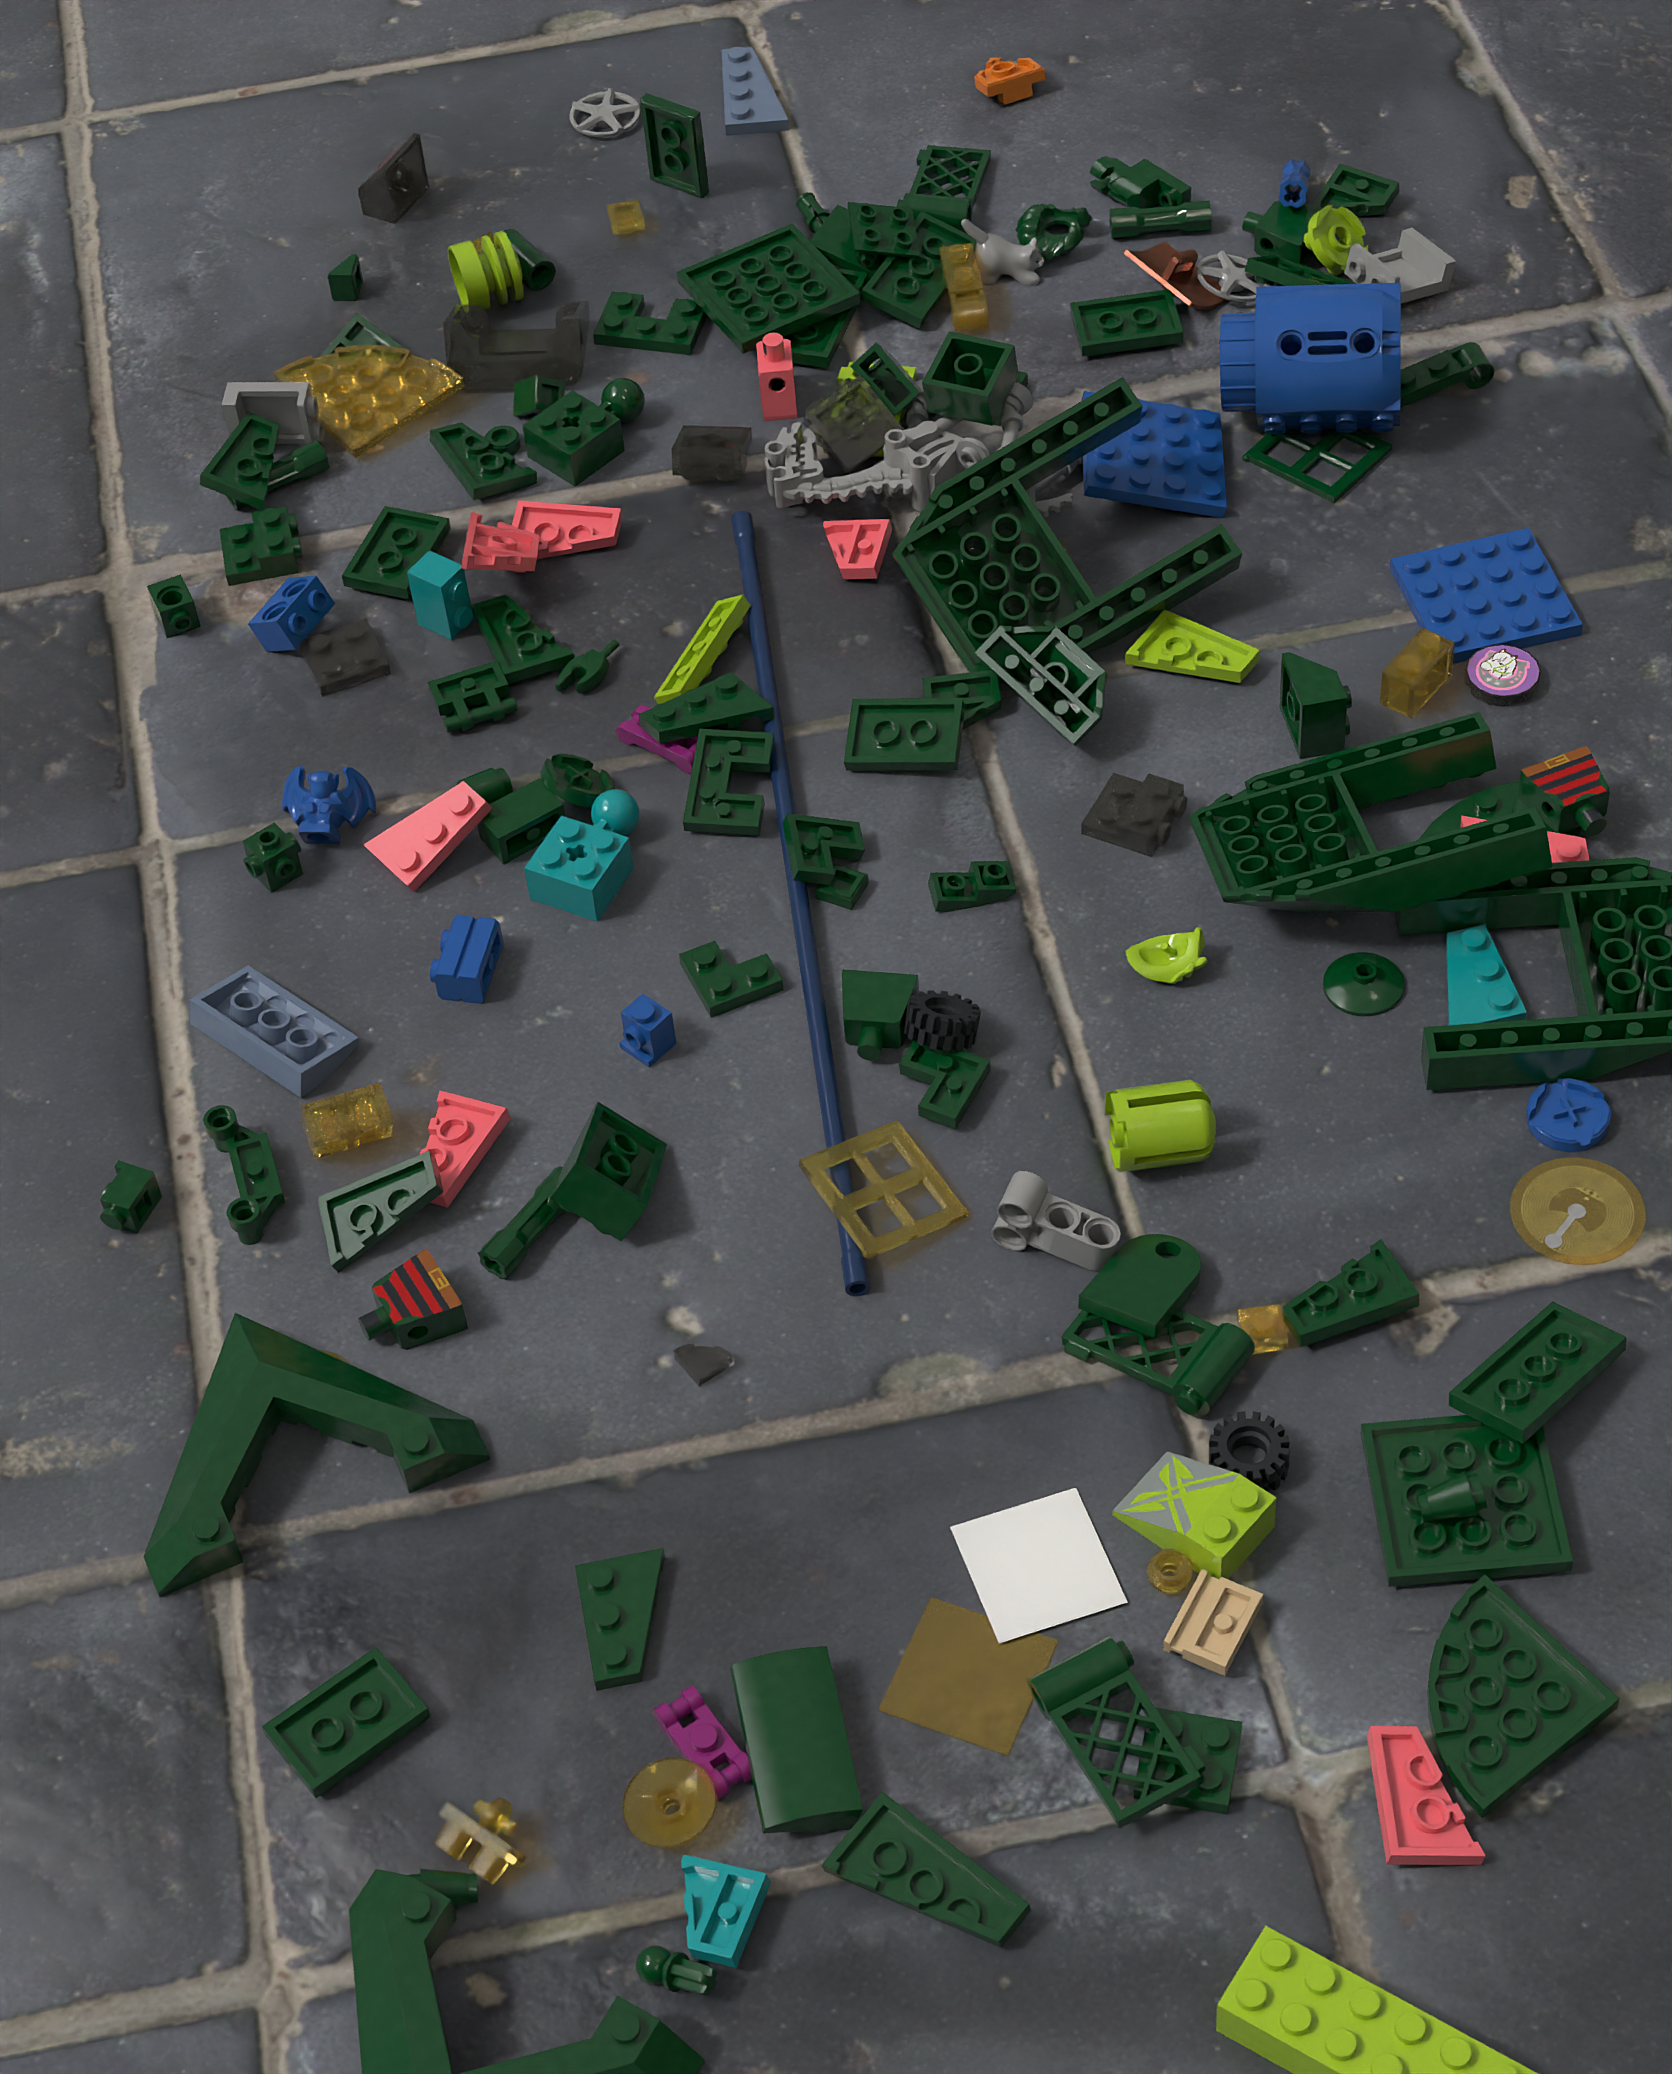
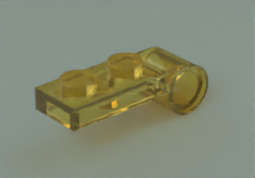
M973 243L939 247L941 265L951 304L954 332L989 327L988 308Z

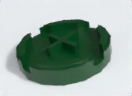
M560 753L553 755L551 760L547 758L540 771V779L548 790L557 797L582 807L592 808L595 799L601 793L615 789V783L608 772L602 769L599 773L592 769L594 764L588 759L572 754Z

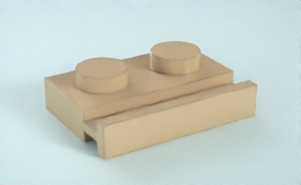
M1202 1569L1164 1639V1651L1170 1653L1172 1650L1183 1655V1659L1225 1676L1263 1604V1594L1226 1578L1220 1577V1579L1212 1577L1208 1575V1571Z

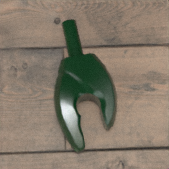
M613 639L600 653L592 649L586 652V654L572 659L560 673L555 684L556 690L559 692L563 691L580 677L582 678L577 684V692L579 694L590 692L599 686L608 671L609 662L607 657L620 646L618 641Z

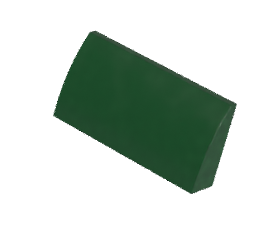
M827 1646L779 1651L732 1664L730 1671L763 1834L852 1829L857 1823L863 1807Z

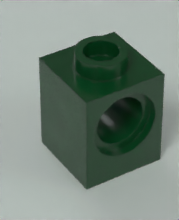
M181 574L147 586L154 613L166 638L201 627L194 600Z

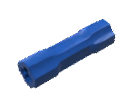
M1291 159L1283 165V176L1280 181L1281 189L1278 199L1284 207L1293 206L1298 208L1307 199L1306 192L1309 186L1308 177L1311 168L1305 160L1296 161Z

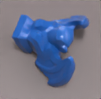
M297 766L292 770L284 786L282 809L283 811L289 810L293 821L299 826V836L304 843L340 844L341 835L337 829L344 821H347L351 827H355L364 818L368 810L376 813V800L373 789L360 772L351 767H344L343 773L346 778V787L342 790H337L339 784V774L337 773L334 775L327 771L307 773L310 790L304 787L306 777L304 767Z

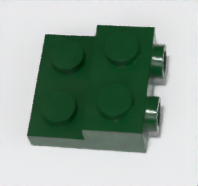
M286 506L251 512L253 523L219 529L228 586L299 573L296 559L303 558L299 537H293V535L299 534L295 513L288 514Z

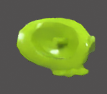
M1196 927L1194 932L1150 938L1139 944L1132 945L1126 950L1127 960L1135 971L1152 981L1170 984L1182 981L1183 977H1191L1194 970L1202 968L1207 962L1206 957L1200 958L1205 946L1201 927Z

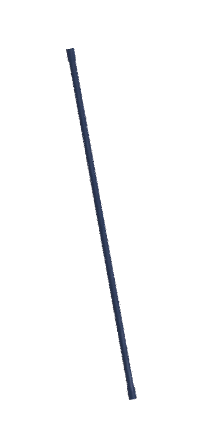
M738 511L732 516L731 521L734 541L738 549L744 596L751 605L747 611L758 691L759 695L774 707V719L763 721L764 731L774 733L775 737L770 772L840 1237L845 1292L848 1295L862 1296L868 1293L871 1287L866 1256L863 1253L807 882L793 881L782 825L786 814H796L755 549L754 524L752 515L749 512Z

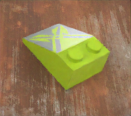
M1167 1451L1113 1509L1112 1513L1114 1517L1200 1574L1201 1570L1204 1569L1212 1577L1229 1579L1275 1527L1276 1497L1239 1473Z

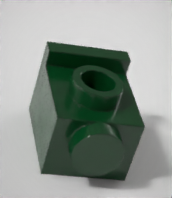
M118 1160L114 1166L117 1176L106 1185L100 1199L104 1209L100 1219L112 1229L120 1230L122 1228L137 1234L162 1198V1194L154 1172Z

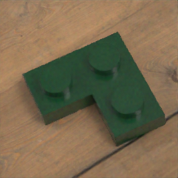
M787 813L782 823L793 881L830 885L835 875L831 857L860 861L865 852L859 822Z
M716 941L679 954L680 965L711 1018L784 990L783 980L767 953L731 967Z
M913 1040L899 1063L901 1075L930 1084L918 1105L919 1116L956 1129L991 1071L990 1060L965 1051H956L954 1048H951L950 1052L943 1051L942 1047H937L936 1050L929 1049V1044L921 1046L917 1044V1040Z

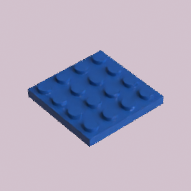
M1084 391L1081 401L1095 392ZM1138 399L1142 404L1140 423L1083 456L1084 496L1219 518L1224 517L1227 501L1221 416L1218 412Z
M1529 528L1399 556L1390 560V570L1440 667L1469 661L1478 651L1491 646L1504 645L1522 649L1582 634L1583 624Z

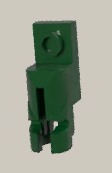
M1103 156L1091 166L1090 174L1099 179L1091 181V187L1104 195L1108 194L1111 200L1120 202L1127 207L1146 209L1155 208L1158 205L1160 207H1170L1191 202V186L1147 159H1143L1130 167L1116 158Z

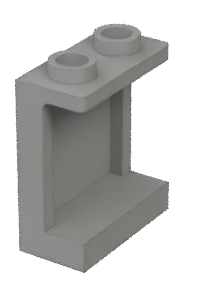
M1414 228L1402 230L1399 245L1396 249L1372 255L1361 245H1352L1344 274L1357 284L1401 283L1402 304L1448 291L1456 260Z
M227 382L221 406L229 436L247 412L279 424L277 444L307 445L316 440L319 444H323L324 426L322 423H318V400L316 396H312L309 382Z

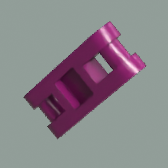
M639 705L631 713L632 718L629 721H623L615 729L617 737L627 745L634 743L676 763L681 771L688 774L692 772L698 736L659 744L639 725L638 714L651 708ZM684 744H686V745L690 746V748H689V749H686V748H684V747H682V746H683Z
M690 1685L679 1692V1699L669 1705L664 1702L654 1708L652 1712L661 1729L714 1799L719 1801L730 1794V1787L739 1781L747 1783L752 1779L748 1756L739 1749L709 1710L697 1689ZM691 1714L695 1721L683 1728L678 1721ZM726 1761L729 1764L728 1767L720 1772L715 1769Z

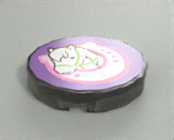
M1492 645L1476 651L1468 659L1464 680L1466 686L1468 684L1471 688L1470 693L1476 699L1489 705L1513 706V701L1522 699L1523 703L1531 699L1538 691L1541 669L1538 661L1528 651L1517 646Z

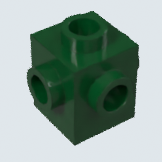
M275 822L242 841L247 856L243 859L246 869L253 878H257L271 893L303 875L298 853L301 852V847L297 839L291 832L285 833Z

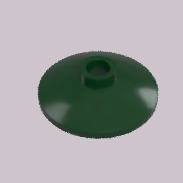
M1357 952L1344 955L1329 965L1324 974L1323 989L1327 999L1337 1009L1355 1016H1375L1389 1011L1400 1001L1404 992V978L1400 969L1389 959L1374 953Z

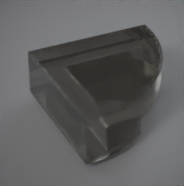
M687 1344L673 1350L675 1360L699 1387L734 1365L733 1355L719 1346H714V1348L706 1346L695 1347L694 1344Z

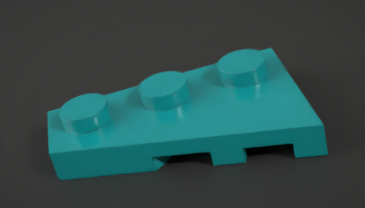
M1486 925L1448 932L1446 937L1448 1025L1526 1020L1527 1011Z

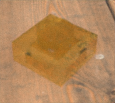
M638 199L606 205L613 235L645 230Z
M1280 1304L1237 1310L1238 1327L1243 1329L1254 1341L1255 1351L1253 1354L1288 1349V1337Z

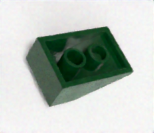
M597 1102L557 1178L550 1199L557 1202L565 1211L575 1213L587 1220L601 1233L611 1235L622 1241L648 1206L667 1144L605 1105Z

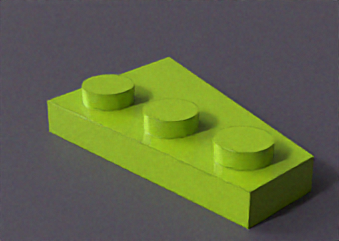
M1164 610L1125 653V664L1237 683H1241L1260 661L1259 649L1167 610Z

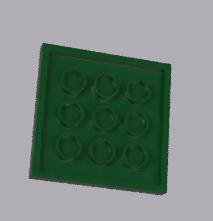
M793 223L677 271V280L681 287L743 354L755 350L756 344L762 341L763 337L769 333H778L785 337L861 304L860 293Z
M1468 1415L1361 1424L1360 1434L1388 1587L1480 1579L1484 1574L1488 1578L1572 1570L1573 1559L1543 1426L1522 1444ZM1462 1472H1465L1466 1476L1477 1473L1485 1495L1486 1509L1477 1511L1478 1516L1423 1521L1416 1495L1424 1493V1491Z

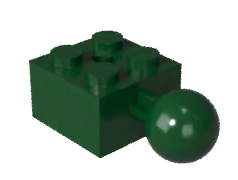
M615 379L604 388L601 395V405L599 406L575 391H570L522 425L528 458L576 487L625 451L621 422L633 421L642 413L645 405V396L642 388L631 379Z

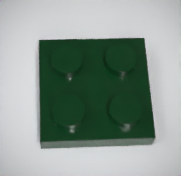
M1156 1708L1181 1747L1184 1748L1191 1744L1206 1771L1200 1773L1202 1784L1166 1804L1228 1815L1242 1735V1722ZM1145 1728L1142 1746L1155 1749L1159 1736L1155 1729ZM1164 1745L1163 1750L1170 1752L1167 1746ZM1140 1757L1136 1776L1146 1778L1151 1759ZM1160 1761L1154 1780L1172 1783L1183 1777L1185 1773L1179 1765ZM1134 1787V1799L1140 1800L1142 1788Z

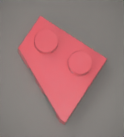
M890 520L824 521L823 527L842 578H878L892 533Z

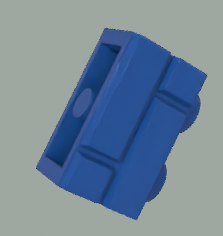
M456 915L450 930H443L440 941L442 952L440 959H433L430 968V980L436 985L438 997L443 1000L452 1001L462 999L464 1002L478 1004L484 1002L504 943L500 923L496 919L479 917L477 920L472 916Z

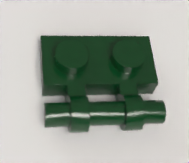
M498 661L428 682L429 692L439 715L443 716L455 712V715L443 719L447 733L459 729L465 732L473 729L475 724L491 719L493 722L505 719V715L518 711L514 697L499 700L501 697L510 695V690ZM485 702L487 704L485 706L468 711L467 709L469 707L482 704Z

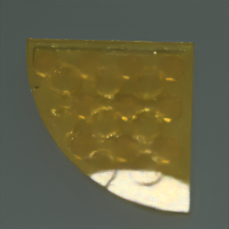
M382 345L335 348V353L314 359L311 355H308L273 372L276 382H309L311 394L316 396L318 400V423H322L324 429L354 458H357L464 387L463 378L438 360L431 358L428 361L412 355L411 350Z

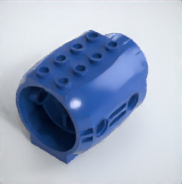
M1401 283L1256 287L1255 313H1231L1221 316L1220 393L1222 411L1256 412L1258 429H1265L1267 434H1284L1286 429H1299L1302 433L1313 434L1320 433L1322 429L1336 428L1337 432L1351 433L1356 432L1357 428L1372 427V431L1388 432L1393 430V426H1400Z

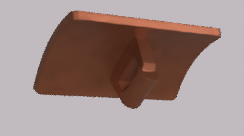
M1161 242L1143 251H1130L1127 249L1123 251L1127 257L1159 281L1164 290L1169 289L1172 294H1175L1193 309L1209 310L1229 301L1214 295L1199 282L1196 274L1197 266L1195 265L1198 253L1194 249L1178 252L1167 242ZM1203 275V278L1209 285L1219 291L1221 290L1219 283L1210 276Z

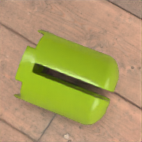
M1192 1080L1116 1089L1115 1091L1105 1093V1116L1110 1115L1111 1140H1108L1114 1168L1119 1169V1172L1197 1163L1210 1157L1215 1144L1216 1120L1211 1099L1201 1084Z

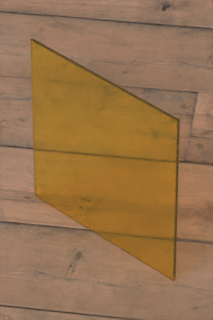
M931 1597L878 1711L1008 1756L1033 1700L1027 1679L1047 1668L1058 1640L1034 1632L998 1643L988 1616Z

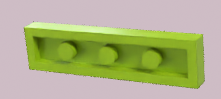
M744 595L719 600L715 603L655 694L654 699L658 704L698 688L702 680L711 673V666L718 655L727 648V641L733 632L742 625V618L751 606Z

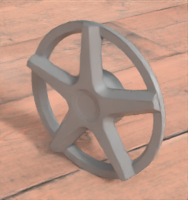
M608 88L605 92L593 93L577 102L574 101L569 118L572 126L584 135L610 137L624 133L636 124L640 117V106L631 96L614 92L612 88ZM603 98L602 103L599 105L587 104L593 100ZM614 98L621 99L629 104L613 105ZM578 110L590 113L591 116L580 125L577 124L575 117ZM635 112L633 120L622 127L618 121V114ZM595 124L601 128L611 127L613 131L593 132L588 131V129Z
M1220 251L1216 255L1205 257L1198 263L1196 269L1197 278L1202 286L1214 295L1236 302L1256 301V295L1246 297L1230 295L1231 292L1242 291L1244 287L1256 294V287H1261L1248 279V277L1254 276L1253 274L1245 272V268L1235 267L1232 263L1235 262L1246 266L1247 259L1228 255L1224 251ZM1220 261L1223 269L1205 266L1212 262ZM1203 275L1219 277L1218 283L1221 286V290L1219 291L1209 285L1203 278Z

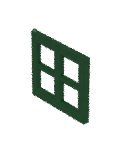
M1336 428L1326 429L1330 432L1315 445H1312L1290 434L1289 432L1293 429H1286L1284 434H1266L1243 455V461H1248L1313 494L1336 503L1392 450V444L1358 428L1356 432L1351 433L1337 432ZM1343 438L1370 450L1355 465L1329 453ZM1280 440L1306 452L1291 467L1265 455ZM1320 459L1346 471L1332 486L1305 473Z

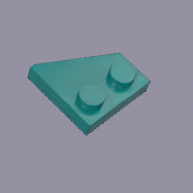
M683 1855L681 1867L685 1874L686 1885L684 1906L688 1916V1925L686 1927L688 1950L693 1958L737 1968L771 1885L767 1873Z

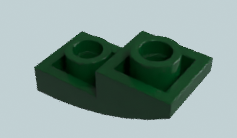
M971 861L968 872L930 873L928 880L935 912L962 910L991 904L1015 895L1017 890L1009 861Z

